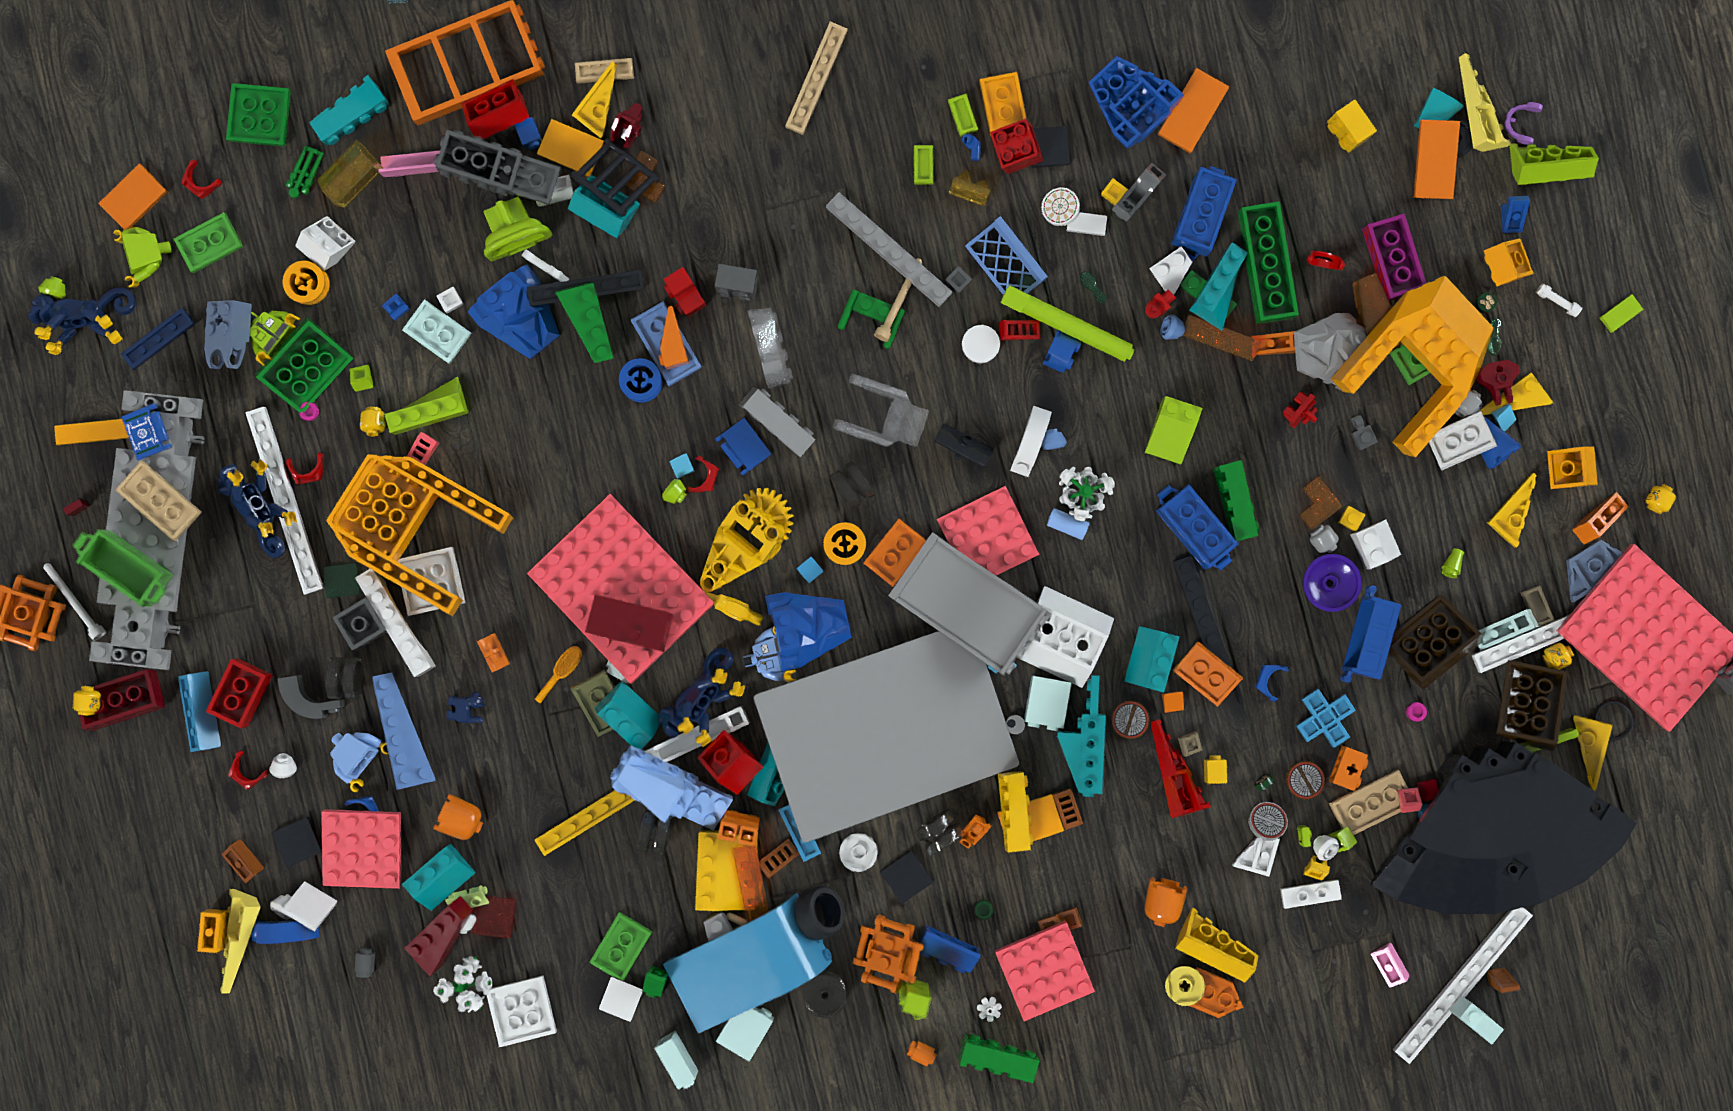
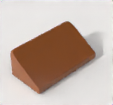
M240 839L231 844L222 853V856L245 883H248L264 869L263 865Z

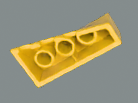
M1021 771L998 773L1005 851L1031 850L1030 845H1033L1032 833H1029L1031 815L1027 814V806H1030L1029 795L1025 793V787H1028L1027 776Z
M1192 907L1179 933L1176 949L1246 982L1256 971L1259 956L1241 942L1233 941L1223 929L1220 931L1214 927L1211 920L1207 917L1205 919L1197 914L1198 911Z

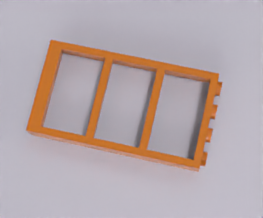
M513 0L507 1L385 50L411 117L417 126L461 109V103L513 79L518 86L544 75L542 70L545 68L541 57L537 58L535 51L538 49L534 39L530 40L528 36L531 31L527 22L523 23L521 16L524 14L519 4L516 5ZM511 11L534 67L500 80L478 24ZM472 27L494 83L461 96L439 40ZM433 43L454 99L421 112L399 56Z

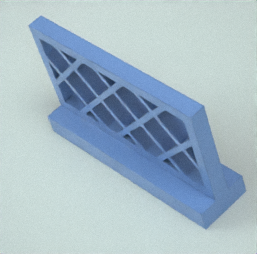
M1001 216L965 245L1003 295L1005 290L1001 285L1006 286V289L1008 285L1020 287V290H1022V287L1027 288L1024 292L1029 293L1048 278ZM995 227L999 232L998 241L987 240L988 232ZM976 242H984L983 253H975L971 246ZM987 243L998 244L997 255L986 254ZM1000 244L1009 245L1011 248L1010 256L999 255ZM985 256L996 257L995 268H987L984 265ZM999 258L1009 259L1008 270L997 269ZM1012 259L1020 260L1023 263L1022 271L1011 270ZM997 271L1008 272L1007 283H999L996 280ZM1010 273L1021 274L1020 285L1009 284ZM1023 275H1032L1036 282L1031 286L1022 285Z

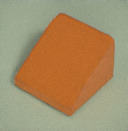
M1183 691L1162 694L1165 713L1184 710Z

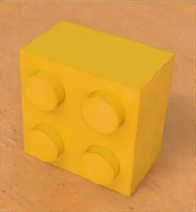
M1356 100L1338 110L1327 121L1330 132L1336 134L1340 146L1347 150L1348 153L1367 141L1377 131Z

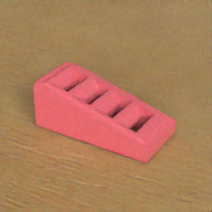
M420 432L406 457H412L426 465L439 442ZM423 440L430 444L429 448L422 444ZM418 448H423L424 450H426V453H422L418 450ZM416 453L420 455L421 457H423V459L419 460L418 458L414 457V454Z

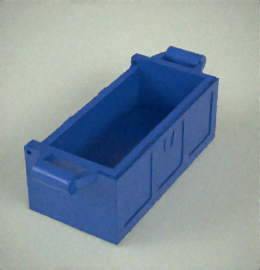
M1210 166L1209 169L1200 167L1196 172L1171 241L1172 245L1178 248L1182 246L1183 249L1195 253V256L1187 254L1192 263L1199 254L1207 257L1212 252L1237 181L1235 178L1224 175V170Z
M1167 485L1157 494L1161 506L1155 511L1203 569H1209L1213 566L1221 571L1232 562L1229 552L1238 545V542L1190 485L1184 486L1179 491ZM1174 491L1175 494L1164 503L1162 500Z
M1373 585L1366 586L1365 595L1361 599L1342 667L1343 674L1340 677L1342 682H1350L1352 680V673L1373 679H1381L1401 604L1374 597L1377 588Z

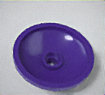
M1327 554L1320 556L1309 564L1304 573L1303 589L1305 595L1315 607L1323 611L1337 612L1348 608L1356 601L1361 591L1362 583L1358 568L1351 560L1342 555ZM1328 579L1332 582L1330 587L1326 585Z

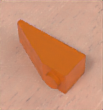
M672 306L668 307L660 347L661 354L658 355L661 366L665 365L667 370L689 364L676 314Z
M1295 331L1252 336L1253 355L1295 353Z
M1615 492L1586 515L1572 531L1583 544L1601 537L1628 508V505Z

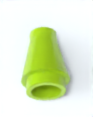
M1453 548L1451 554L1441 567L1443 575L1450 578H1457V575H1460L1464 555L1462 550Z

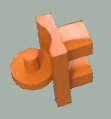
M495 633L477 641L492 673L510 664Z
M975 815L960 831L959 835L962 838L959 842L966 848H970L972 844L975 845L987 833L991 825L986 823L985 818Z

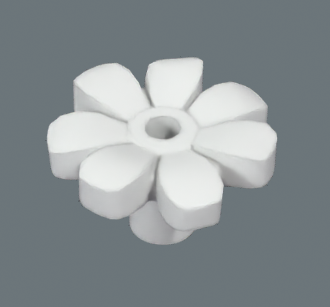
M991 996L989 1001L986 997L982 998V1004L977 1005V1010L982 1011L979 1017L981 1019L987 1017L988 1022L993 1021V1016L999 1018L1000 1012L998 1010L1001 1009V1004L996 1003V998Z

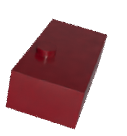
M595 595L585 632L664 652L674 615L670 612Z
M145 669L92 686L94 690L99 691L101 694L100 709L94 715H79L82 730L95 731L166 708L157 671Z

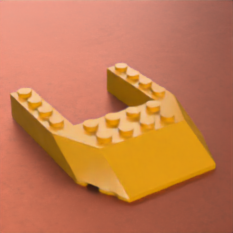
M1446 276L1435 279V281L1425 283L1421 287L1405 292L1331 377V380L1343 392L1354 394L1398 342L1401 341L1442 384L1392 441L1404 455L1416 457L1467 397L1481 369L1493 326Z
M367 455L326 521L335 532L336 537L345 548L348 556L447 614L454 616L463 600L399 563L400 557L438 497L502 534L505 533L513 517L506 511L412 457Z

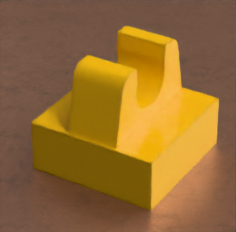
M1314 855L1305 867L1304 875L1322 881L1329 874L1330 867L1327 866V861L1316 862L1317 856Z

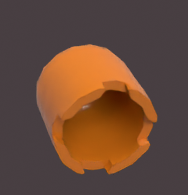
M449 794L447 799L450 802L445 801L437 820L440 824H435L433 829L460 840H468L475 832L479 833L483 822L480 821L481 811L477 806Z
M1154 877L1150 878L1144 910L1146 915L1154 921L1155 925L1164 927L1165 924H1172L1179 920L1188 890L1186 886L1181 888L1179 887V882L1161 878V882L1155 881Z

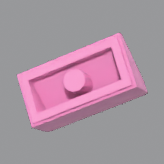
M1388 943L1371 953L1389 987L1407 982L1409 973L1392 943Z

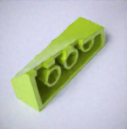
M1510 144L1512 174L1518 185L1594 177L1599 158L1593 147L1566 146L1565 149H1561L1555 145H1548L1547 148H1536V144H1527V147H1518V144Z
M456 377L403 409L385 414L389 432L397 435L469 413L459 378Z
M915 980V983L902 982L898 992L902 1011L911 1013L915 1020L926 1018L931 999L928 983Z

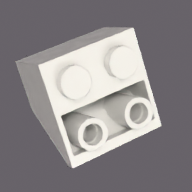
M326 216L301 231L296 247L325 271L338 263L354 245L355 240Z

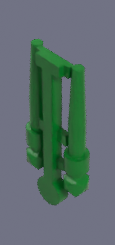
M304 147L293 172L289 175L290 179L286 182V186L291 188L289 195L292 198L299 197L300 192L298 190L300 186H303L301 189L303 194L307 195L309 193V187L313 184L314 176L324 153L311 147ZM309 151L310 153L306 159V162L302 170H299L306 155V152ZM314 154L319 155L310 174L307 173ZM304 176L308 177V178H306V180H305V182H304V184H303L302 181H303V179H304Z

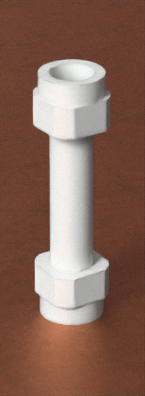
M1542 283L1536 293L1543 299L1547 297L1565 308L1567 310L1566 313L1571 316L1577 317L1582 310L1579 304L1575 302L1570 303L1552 292V288Z

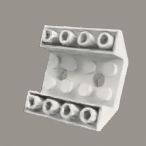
M1044 586L1037 604L1048 610L1047 616L1049 618L1045 624H1051L1053 631L1051 634L1046 635L1042 631V626L1039 625L1036 629L1038 634L1032 642H1027L1025 645L1027 650L1019 659L1082 688L1092 673L1107 641L1114 618ZM1080 640H1085L1088 643V647L1084 651H1080L1077 647V643Z

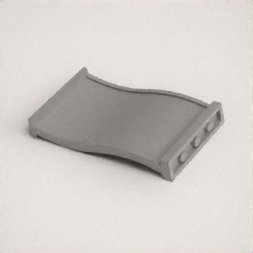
M933 532L888 595L1003 676L1006 673L1010 674L1015 667L1014 661L1016 658L1023 656L1027 650L1025 648L1027 642L1034 640L1038 634L1036 632L1038 626H1043L1049 618L1047 616L1048 610L974 562Z

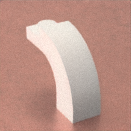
M1033 406L1010 471L1029 477L1052 412Z

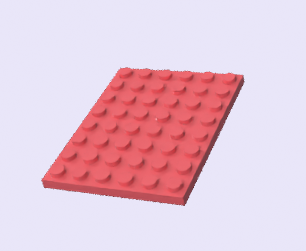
M611 494L527 573L630 684L640 677L664 652L586 633L585 630L595 595L673 614L665 651L715 604Z
M1635 544L1629 545L1556 630L1662 728L1669 732L1719 675L1717 671L1722 666L1728 665L1733 657V634Z

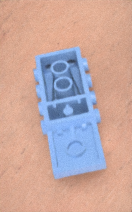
M631 745L627 752L622 755L619 765L612 771L610 776L612 787L615 791L626 793L634 800L641 801L663 822H666L669 816H675L680 819L683 816L714 830L733 801L732 796L700 782L694 774L688 773Z

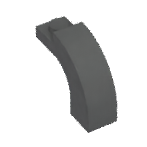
M1151 163L1128 192L1113 207L1112 210L1116 216L1127 222L1155 190L1166 174Z
M302 675L278 678V686L284 702L290 709L303 717L312 719L327 718V710L328 713L340 712L341 707H346L345 699L330 702H317L311 699L304 689Z

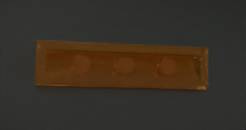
M1191 315L1187 317L1184 325L1185 332L1182 335L1250 361L1254 360L1261 343L1259 340L1224 327L1221 331L1209 322Z
M743 845L734 848L733 854L748 923L766 914L769 910L756 846Z

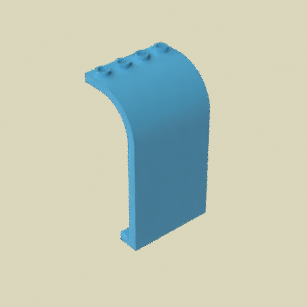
M798 893L791 895L782 904L766 914L679 956H673L663 964L698 1033L801 986L825 970L832 962L831 953L825 948L823 939L815 940L807 937L797 925L794 908L799 897Z

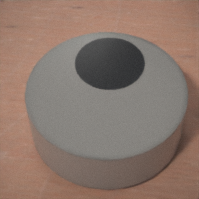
M1019 715L1009 716L1006 720L1008 731L1012 734L1021 733L1025 728L1024 719Z

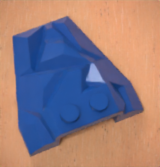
M1118 56L1089 81V86L1113 135L1127 149L1134 146L1137 142H1142L1171 115L1172 109L1184 97V94L1170 81L1159 79L1151 72L1147 73L1140 70L1137 65Z
M526 264L515 272H509L480 295L477 302L468 310V313L479 327L502 340L527 358L532 359L560 337V333L548 304L530 306L527 287L541 285V282Z
M786 592L765 596L768 613L772 615L778 641L779 652L777 655L781 672L801 668L852 638L844 600Z

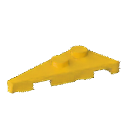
M613 61L572 114V116L601 139L604 137L617 64Z
M1529 373L1511 387L1513 403L1506 402L1503 392L1500 394L1501 405L1496 406L1494 400H1492L1479 411L1483 415L1492 414L1491 412L1507 404H1510L1514 411L1550 405L1553 401L1534 375Z
M1531 473L1487 522L1513 547H1518L1520 543L1518 540L1521 529L1524 528V518L1527 516L1530 505L1529 499L1536 483L1535 477L1537 475L1535 473Z
M1574 715L1573 720L1579 733L1578 740L1588 774V781L1592 790H1596L1613 725Z

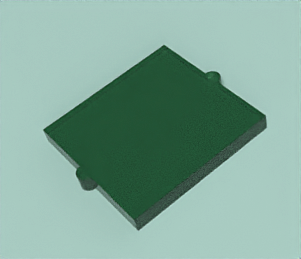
M357 563L323 567V584H325L326 598L361 595L360 585L355 577L359 576Z

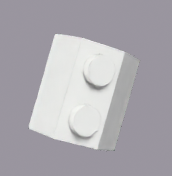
M1387 520L1350 534L1365 569L1375 568L1401 555Z

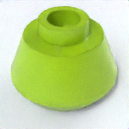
M53 276L50 279H45L38 287L41 294H47L53 299L62 300L66 296L65 285L62 283V280Z
M674 479L663 492V500L673 504L681 503L687 496L685 493L686 488L680 479Z

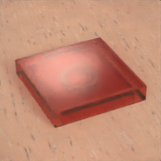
M485 895L489 904L475 907L474 915L477 920L473 926L472 934L511 938L516 899Z

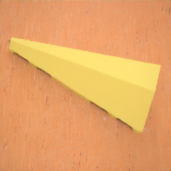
M1465 53L1459 57L1473 148L1484 152L1507 147L1511 142L1509 139L1506 140L1501 132L1504 127L1502 124H1498L1493 104L1484 86L1478 84L1475 78L1478 73L1472 69L1469 61L1470 57Z
M236 889L229 890L232 901L231 906L228 907L229 918L224 956L227 959L225 967L222 968L224 977L220 989L221 993H230L260 910V904L256 897Z

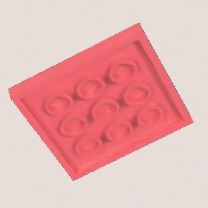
M1006 486L937 519L948 544L994 575H998L1039 555Z
M324 809L322 811L323 886L400 889L401 812Z
M1066 920L994 950L1023 1021L1095 992Z

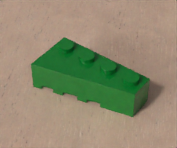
M589 282L555 291L594 363L613 359L594 283Z
M1242 460L1213 468L1230 534L1236 541L1258 536L1260 531L1259 524L1254 518V506L1250 499Z
M964 1034L958 1054L960 1066L966 1067L968 1063L976 1070L982 1071L985 1068H989L988 1070L993 1074L1003 1075L1005 1072L1008 1073L1007 1076L1030 1083L1034 1082L1040 1061L1035 1052L1029 1050L1022 1052L1013 1045L1007 1044L1005 1047L999 1045V1042L993 1039L985 1041L976 1034Z

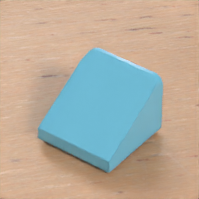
M1510 404L1491 412L1496 425L1504 432L1516 421Z
M687 453L670 461L677 479L695 472Z

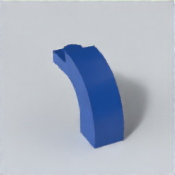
M295 919L287 921H255L251 936L252 941H256L257 944L303 941L318 938L319 927L316 931H313Z

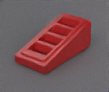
M1000 321L999 339L1000 341L1040 339V321ZM1031 324H1032L1033 335H1030V326H1029V325H1031ZM1014 325L1017 326V335L1014 333ZM1022 325H1024L1025 335H1022Z

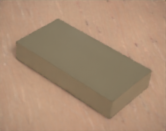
M1540 585L1520 592L1526 608L1531 609L1539 627L1555 621Z

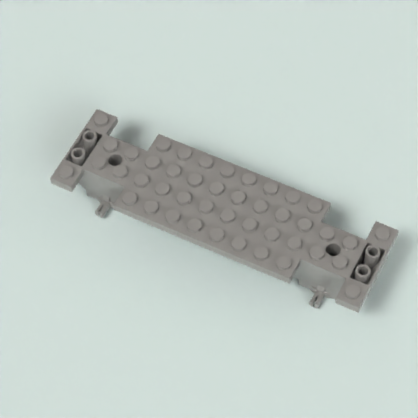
M124 390L121 410L137 411L151 404H157L158 408L151 410V413L160 412L169 440L162 443L163 446L171 444L172 448L144 458L142 461L146 462L191 502L196 457L189 456V448L192 443L203 444L204 441L201 440H204V436L193 435V420L190 418L201 419L203 400ZM116 448L106 530L112 531L174 575L166 585V592L158 603H154L152 607H140L137 605V602L100 578L97 603L116 605L111 643L92 641L89 661L169 670L172 650L161 648H164L165 638L168 633H180L178 631L180 626L169 625L168 614L169 611L177 612L187 529L177 541H173L116 491V488L141 461L137 460L134 450ZM135 622H137L139 626L137 631L133 629V624Z

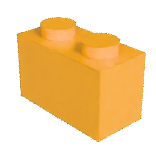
M207 909L201 912L197 951L218 953L225 949L228 910Z

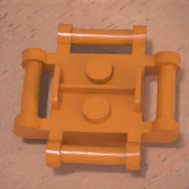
M20 574L17 575L13 588L0 584V641H9L28 647V650L34 652L39 647L40 638L55 641L57 625L62 610H65L66 604L52 600L56 594L57 586L39 583L27 579L26 576ZM23 586L45 592L43 598L21 591ZM53 607L54 611L48 626L47 633L42 632L43 627H46L51 613V609L49 608ZM8 629L31 636V638L28 640L9 634Z
M877 915L875 928L861 925L860 932L862 933L856 957L853 958L852 963L865 967L861 978L863 983H872L890 989L891 992L896 994L900 991L902 980L915 983L916 967L924 944L912 939L915 929L914 925L901 924L886 919L883 915ZM885 926L904 932V936L883 930ZM869 934L873 935V938L869 941L866 953L867 960L863 959L868 941ZM873 970L893 976L894 981L891 982L873 976Z

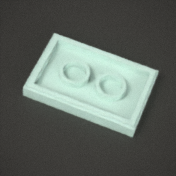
M425 299L402 329L448 364L452 362L472 334Z

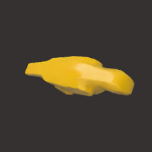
M705 592L715 603V609L740 622L746 620L755 625H761L764 618L763 615L751 610L748 604L723 594L715 595Z

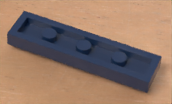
M181 308L122 352L121 355L131 369L136 370L193 327L195 322L186 310Z

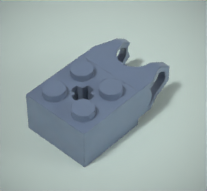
M235 300L207 302L204 350L209 368L221 369L224 363L227 368H239L245 353L246 342H249L252 304ZM215 354L218 356L217 365H214L212 362V357ZM231 354L236 357L234 365L230 363Z

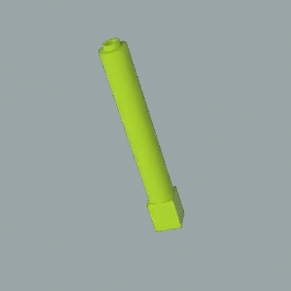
M1008 285L1000 301L1002 304L1020 313H1024L1124 362L1126 359L1130 360L1134 353V349H1132L1133 344L1011 285Z

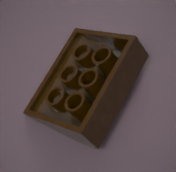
M1440 595L1394 632L1389 653L1408 676L1424 690L1482 643V633L1447 599Z
M1508 660L1496 734L1534 748L1553 751L1558 745L1567 672Z

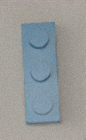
M788 804L778 809L803 861L805 862L821 854L815 839L809 842L801 840L790 805Z

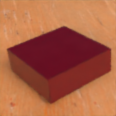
M78 499L64 507L63 510L66 515L75 516L90 507V504L87 500Z
M1435 778L1415 783L1422 802L1434 799L1439 791Z

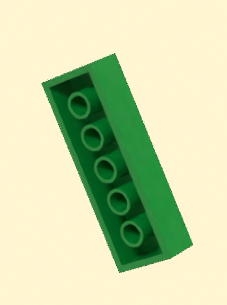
M1280 201L1242 207L1237 213L1243 249L1248 252L1245 261L1256 324L1293 319L1299 313Z

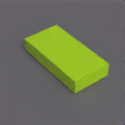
M963 94L948 99L959 136L977 132L978 127L967 95Z
M914 145V185L933 184V145Z
M1631 294L1599 318L1610 333H1612L1644 309Z

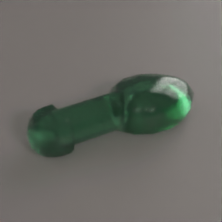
M1082 272L1080 275L1082 285L1093 292L1099 303H1105L1107 297L1098 288L1095 277L1089 272Z
M1499 319L1491 321L1493 331L1487 350L1492 356L1497 355L1501 349V340L1498 337L1499 327L1501 326Z

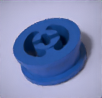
M633 359L627 362L620 371V388L632 401L639 403L649 402L657 397L662 389V375L657 366L647 359ZM637 368H646L653 373V377L649 378L644 371L642 372V377L645 382L641 383L642 390H646L652 385L649 391L642 394L634 393L628 387L632 383L639 390V383L636 380L640 379L641 373L636 371L632 376H629Z

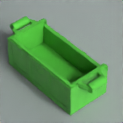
M98 529L95 535H88L82 532L73 545L80 555L76 561L78 564L91 570L98 577L118 589V591L137 602V605L140 607H152L154 603H158L166 592V585L174 575L110 530ZM88 538H91L85 549L81 551L80 549L82 548Z

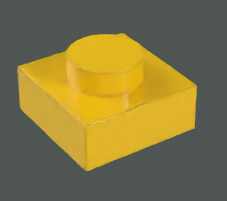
M1113 178L1101 195L1113 205H1116L1128 189Z
M1347 506L1338 523L1357 532L1365 514Z

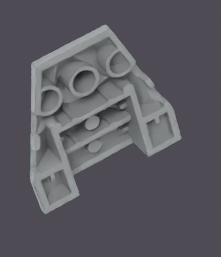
M1334 313L1327 318L1318 320L1315 324H1310L1295 331L1294 342L1297 371L1312 378L1323 379V383L1336 385L1331 380V377L1365 340V328L1358 325L1356 319L1350 313Z

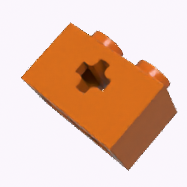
M1341 746L1329 782L1355 791L1361 784L1362 778L1360 775L1362 770H1365L1368 765V755L1346 746ZM1348 766L1353 768L1352 772L1347 770Z

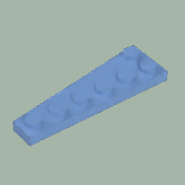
M387 673L373 676L372 682L396 789L399 790L436 781L393 674Z

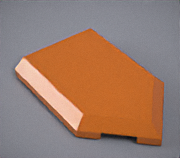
M1196 967V970L1204 978L1205 992L1202 999L1190 1005V1007L1217 1018L1244 1008L1232 981Z

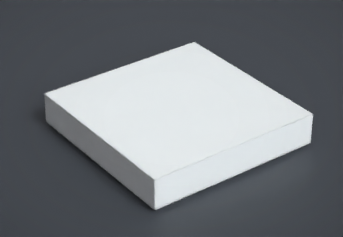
M304 881L283 907L282 912L311 930L316 931L336 906L337 900Z

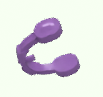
M1528 102L1527 105L1511 108L1506 115V121L1504 122L1505 130L1517 139L1519 144H1533L1534 139L1525 135H1519L1513 131L1510 121L1515 122L1516 119L1511 118L1512 114L1518 110L1541 112L1543 105Z

